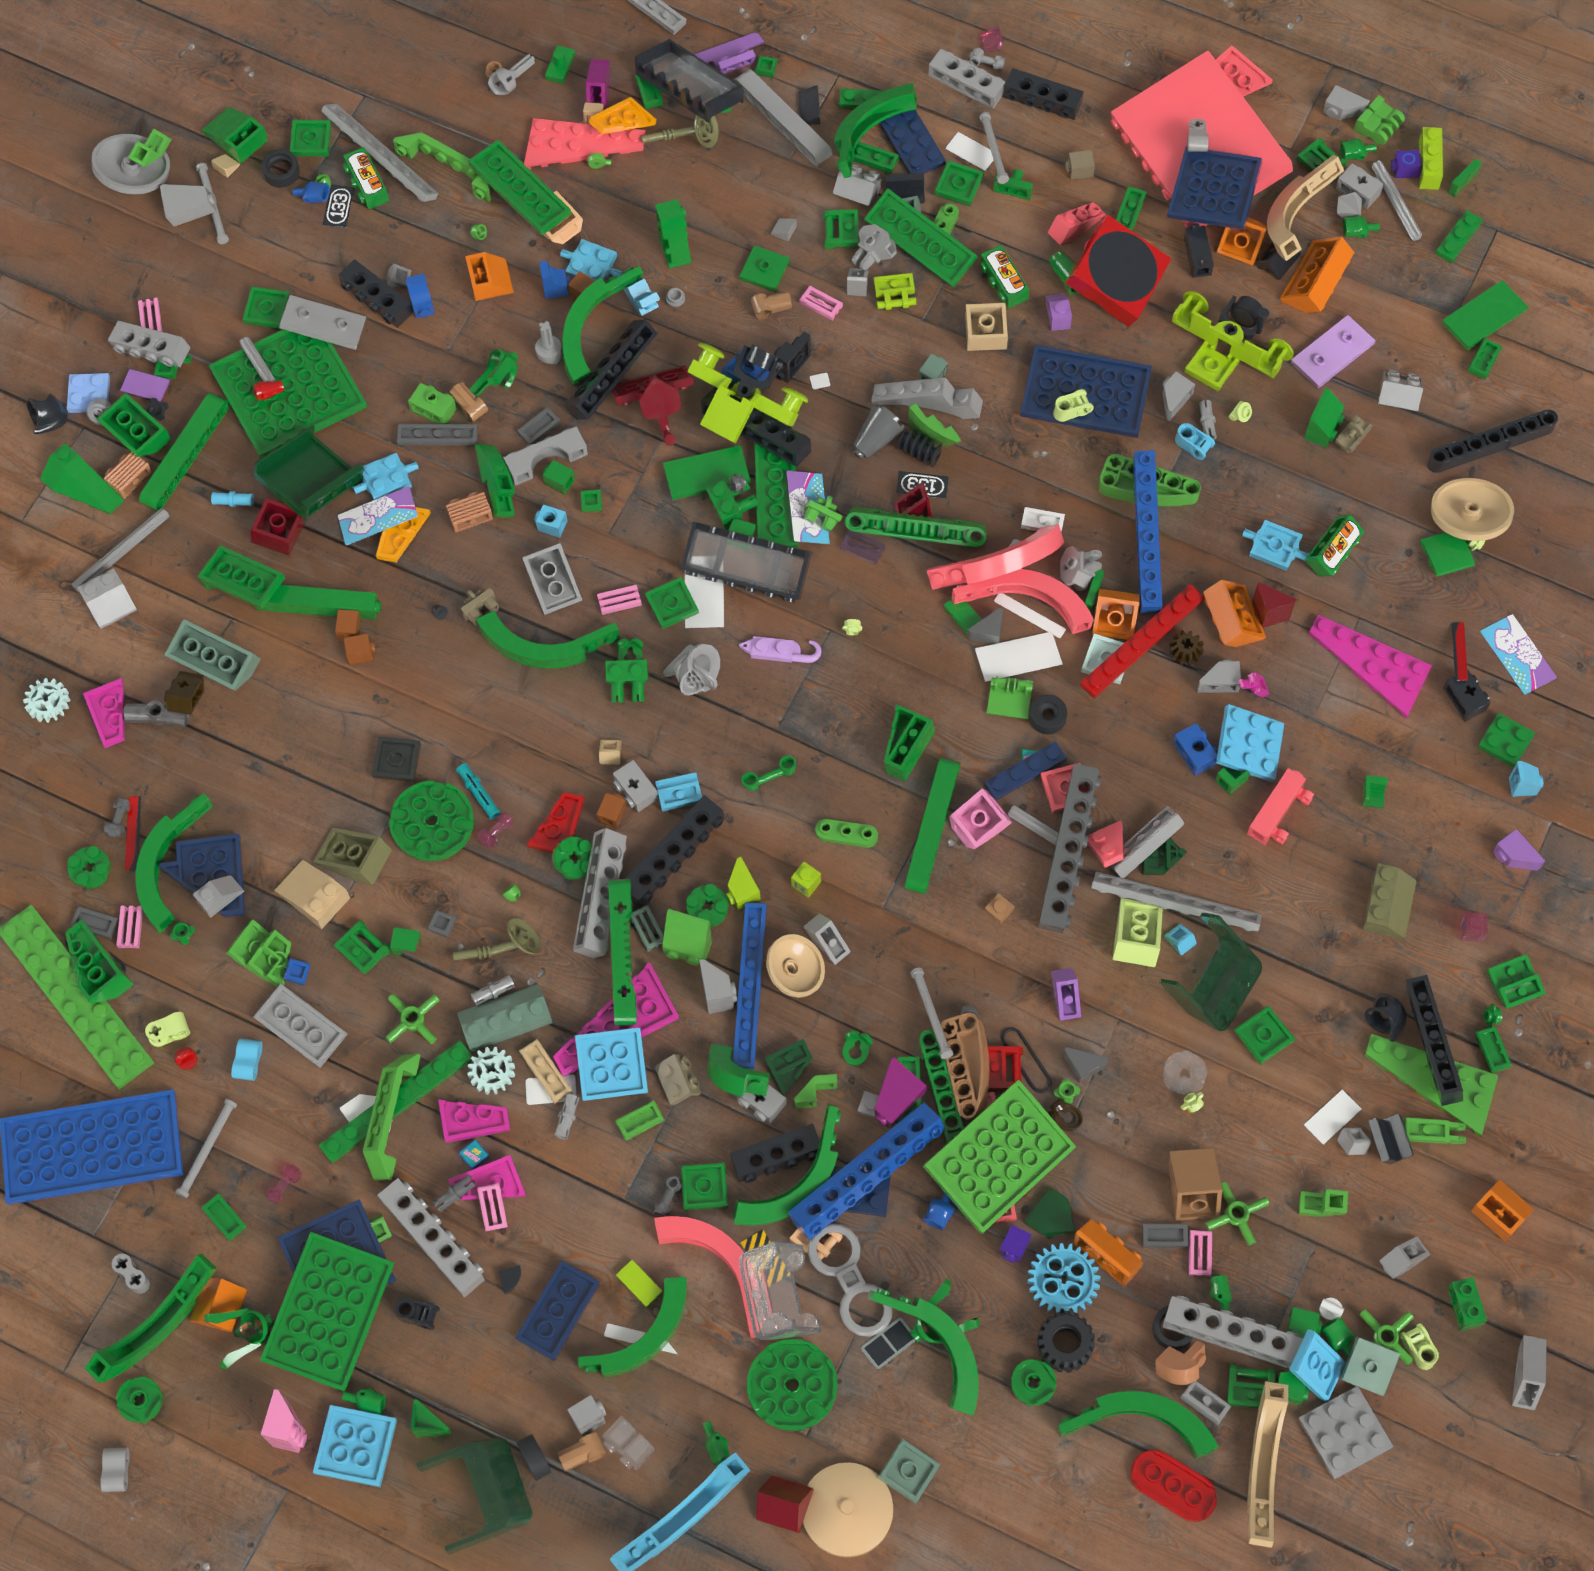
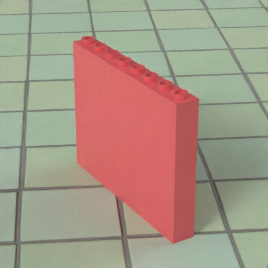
M1209 51L1204 52L1111 111L1112 120L1110 122L1115 130L1119 129L1122 133L1120 135L1124 143L1130 144L1132 147L1131 152L1135 158L1139 157L1141 159L1143 169L1151 173L1153 183L1162 188L1161 192L1166 200L1170 199L1171 201L1184 151L1187 146L1188 124L1192 119H1202L1206 122L1208 150L1262 158L1254 195L1293 171L1292 161ZM1182 220L1186 228L1191 227L1193 224L1197 223ZM1198 223L1200 226H1204V225L1207 226V225H1208V224Z

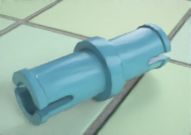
M230 491V493L212 492L211 502L212 505L220 504L229 505L230 507H235L236 505L253 506L254 495L253 493L244 494L236 493L235 491Z

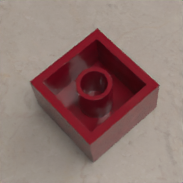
M266 498L251 528V543L290 555L304 526V519L289 506Z

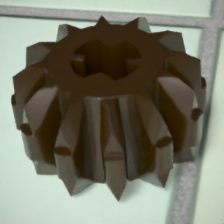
M1184 630L1181 631L1180 635L1175 633L1173 640L1169 642L1171 647L1169 654L1174 655V661L1179 659L1181 665L1184 664V661H1187L1189 666L1193 661L1198 662L1204 652L1202 648L1204 645L1203 641H1199V634L1192 636V630L1188 634Z

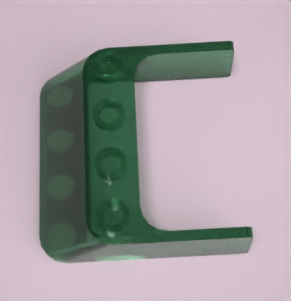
M1202 913L1200 917L1219 939V946L1190 994L1177 981L1161 979L1159 983L1189 1015L1217 1031H1225L1262 972V963L1221 916Z
M497 1437L470 1442L417 1463L419 1471L424 1472L461 1457L465 1461L484 1516L485 1525L481 1532L445 1546V1550L449 1555L524 1526L532 1519L533 1512L510 1445L504 1438Z

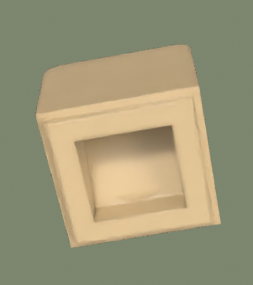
M585 103L583 124H590V117L603 111L604 105L600 103Z
M226 154L211 161L213 169L227 178L240 166V163Z
M601 740L599 749L600 764H620L622 740Z

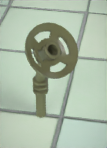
M696 115L693 127L676 130L671 128L670 130L666 129V131L662 130L659 133L641 135L642 143L658 140L667 141V139L671 140V138L675 140V137L696 134L700 144L710 148L718 140V123L715 116H713L710 120V127L708 122ZM703 140H710L708 143L703 142Z
M512 918L507 923V931L512 941L492 947L487 945V948L485 946H482V948L478 946L477 949L453 952L454 960L477 957L485 959L487 956L491 958V955L515 948H520L522 951L534 955L540 951L541 942L535 930L528 923L519 918ZM530 938L532 939L533 947L529 946Z

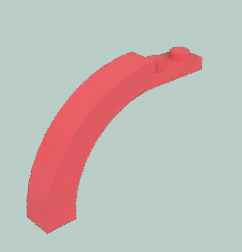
M1056 524L1039 528L1037 532L1025 540L985 556L929 568L927 574L932 590L962 583L972 584L988 580L1037 562L1064 544L1060 526Z
M1018 569L988 580L968 585L962 584L952 590L951 599L954 604L1001 593H1019L1035 597L1053 607L1063 617L1072 634L1091 629L1093 617L1089 609L1075 592L1062 582L1032 570Z
M679 1216L654 1218L659 1245L667 1243L697 1245L711 1251L728 1265L741 1289L750 1338L759 1337V1330L763 1329L761 1317H756L754 1308H758L756 1294L751 1295V1293L759 1292V1285L754 1269L742 1249L724 1232L700 1220Z

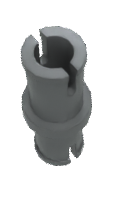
M468 1174L456 1185L449 1186L448 1191L433 1201L435 1207L441 1204L438 1210L443 1212L455 1201L459 1202L464 1194L477 1186L475 1180L471 1181L472 1176Z

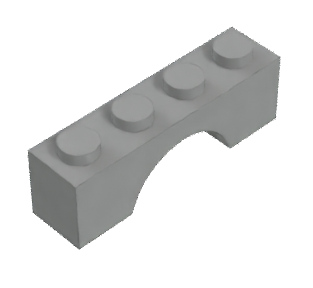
M576 426L574 428H567L555 436H548L536 444H530L520 451L511 452L503 458L512 481L516 486L533 479L535 466L546 457L558 456L566 459L568 462H572L588 455L587 446Z

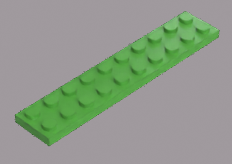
M32 905L0 927V936L119 1090L154 1064L153 1060L106 1000L95 1003L88 1002L78 988V978L73 968L72 956Z

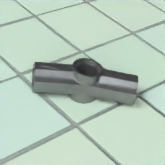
M157 700L151 701L148 704H126L124 706V720L126 723H152L158 726L168 724L186 727L189 722V714L167 711V705H163ZM161 711L158 715H153L154 712Z

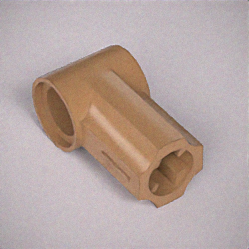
M788 291L769 296L761 293L751 298V304L758 320L767 319L772 313L792 308L791 297Z
M463 382L456 384L450 391V395L462 408L463 414L471 423L488 412V408L483 400L475 397Z
M594 1432L581 1438L578 1443L557 1452L564 1470L568 1471L585 1462H593L606 1455V1451L598 1433Z

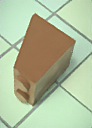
M1214 1148L1170 1151L1169 1173L1175 1220L1183 1221L1219 1217L1222 1186Z

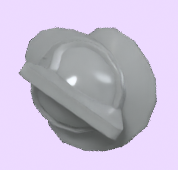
M702 643L696 646L690 644L667 666L663 674L666 677L676 675L675 677H677L680 683V690L684 695L714 690L718 686L716 678L720 669L719 653L709 644Z

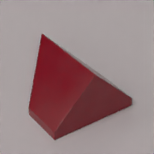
M922 482L893 502L896 512L900 514L906 513L908 515H922L926 518L932 517L929 497Z

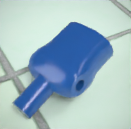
M313 181L308 182L305 188L293 189L294 196H302L304 202L312 204L326 202L330 193L327 183Z
M944 1193L942 1199L933 1198L931 1200L928 1211L923 1218L925 1223L940 1230L945 1229L947 1222L955 1211L954 1206L950 1204L951 1199L946 1193Z

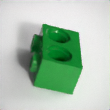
M1474 1277L1451 1282L1447 1290L1460 1331L1482 1327L1487 1322V1318Z

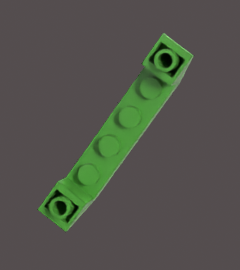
M422 132L394 138L395 151L400 156L412 159L420 149L423 153L436 157L439 162L447 163L454 170L467 174L473 180L471 184L475 197L487 202L491 201L488 183L469 166L468 160L470 158Z
M420 1054L402 1055L382 1069L363 1148V1154L373 1179L376 1181L392 1180L396 1159L384 1154L402 1077L416 1076Z

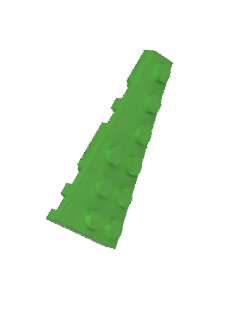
M1371 1034L1364 1055L1366 1058L1383 1070L1392 1073L1399 1078L1400 1082L1409 1085L1416 1090L1417 1094L1457 1119V1122L1466 1124L1478 1137L1482 1136L1498 1075L1454 1061L1463 1088V1101L1441 1106L1425 1051L1395 1041L1391 1042L1389 1039Z

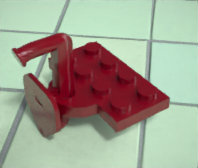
M683 365L618 383L611 391V394L617 405H628L634 400L639 401L644 417L647 419L658 418L664 442L672 446L676 442V437L671 434L667 415L676 413L681 407L678 390L687 389L694 382L691 374L687 372V367Z

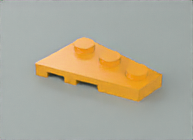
M629 97L591 116L589 123L601 134L653 126L656 124L657 119L632 97Z
M415 507L418 517L383 530L376 558L397 563L431 514L430 510Z

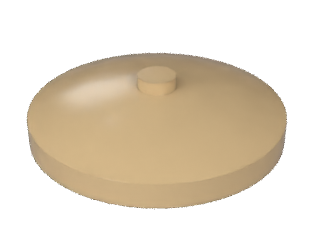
M1462 478L1449 481L1438 488L1432 498L1431 515L1435 523L1446 533L1464 540L1483 541L1503 534L1510 527L1514 515V505L1510 496L1496 484L1482 479Z
M838 1463L821 1470L809 1482L808 1487L813 1488L814 1491L803 1520V1525L810 1539L823 1551L838 1557H857L876 1548L886 1537L892 1523L893 1502L887 1485L877 1478L879 1475L873 1470L856 1463Z

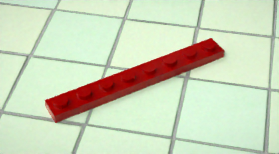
M1190 584L1082 680L1080 686L1095 699L1199 606L1205 597Z

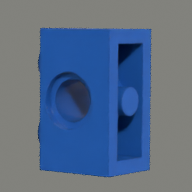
M1197 723L1175 734L1173 744L1194 776L1215 766L1218 753L1214 745L1211 746L1208 742L1204 729H1200ZM1198 746L1202 751H1195L1193 747Z

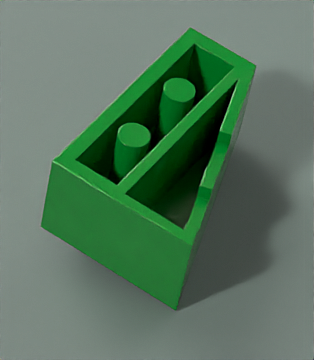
M678 199L656 204L658 238L669 269L691 263L684 206H680Z
M896 704L895 717L891 726L892 731L887 745L884 765L887 774L906 781L934 735L935 728L932 719Z

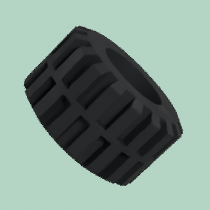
M1065 1311L1064 1314L1057 1312L1053 1317L1049 1316L1039 1330L1037 1339L1038 1354L1042 1356L1041 1360L1045 1363L1047 1362L1052 1369L1057 1368V1372L1062 1373L1063 1370H1067V1373H1070L1073 1369H1076V1371L1081 1369V1366H1085L1095 1346V1334L1092 1333L1093 1328L1091 1324L1088 1325L1086 1323L1087 1320L1084 1317L1082 1319L1079 1318V1314L1075 1312L1074 1315L1070 1314V1311ZM1059 1331L1073 1333L1079 1341L1078 1349L1072 1353L1060 1352L1053 1344L1054 1334Z

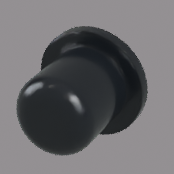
M435 605L432 608V612L439 620L444 619L448 614V610L444 606Z

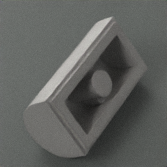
M1197 1381L1190 1383L1180 1397L1182 1401L1217 1426L1231 1408L1228 1403Z

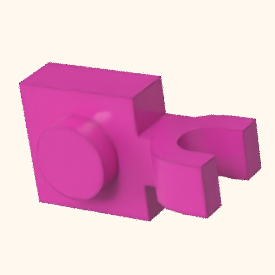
M1256 672L1247 675L1249 679L1238 680L1242 689L1249 688L1253 694L1262 698L1270 694L1264 677Z

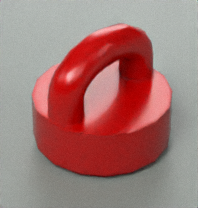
M184 1047L176 1052L174 1060L180 1069L189 1070L196 1065L197 1055L193 1049Z

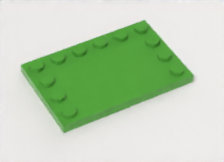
M1017 1080L929 1159L923 1167L976 1230L982 1234L1075 1149L1076 1146L1020 1080Z

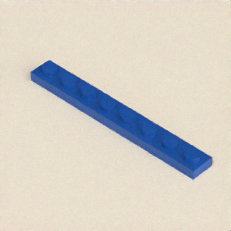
M745 903L733 1062L736 1065L755 1070L767 904Z

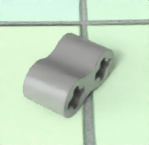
M118 1254L113 1258V1270L120 1277L125 1278L126 1285L135 1294H143L149 1289L150 1281L142 1271L136 1269L135 1262L127 1254ZM123 1263L127 1266L125 1269L121 1266ZM136 1279L140 1280L141 1283L139 1285L135 1283Z
M104 1448L101 1474L102 1492L127 1491L130 1461L129 1448Z

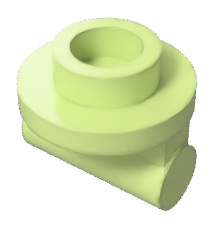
M1239 401L1229 415V418L1232 421H1248L1252 415L1251 405L1248 402Z

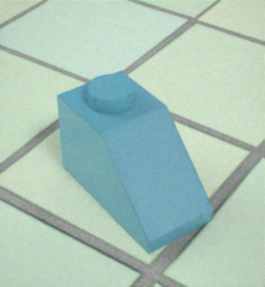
M1517 761L1509 776L1512 797L1537 795L1543 787V777L1539 775L1538 768L1526 762Z

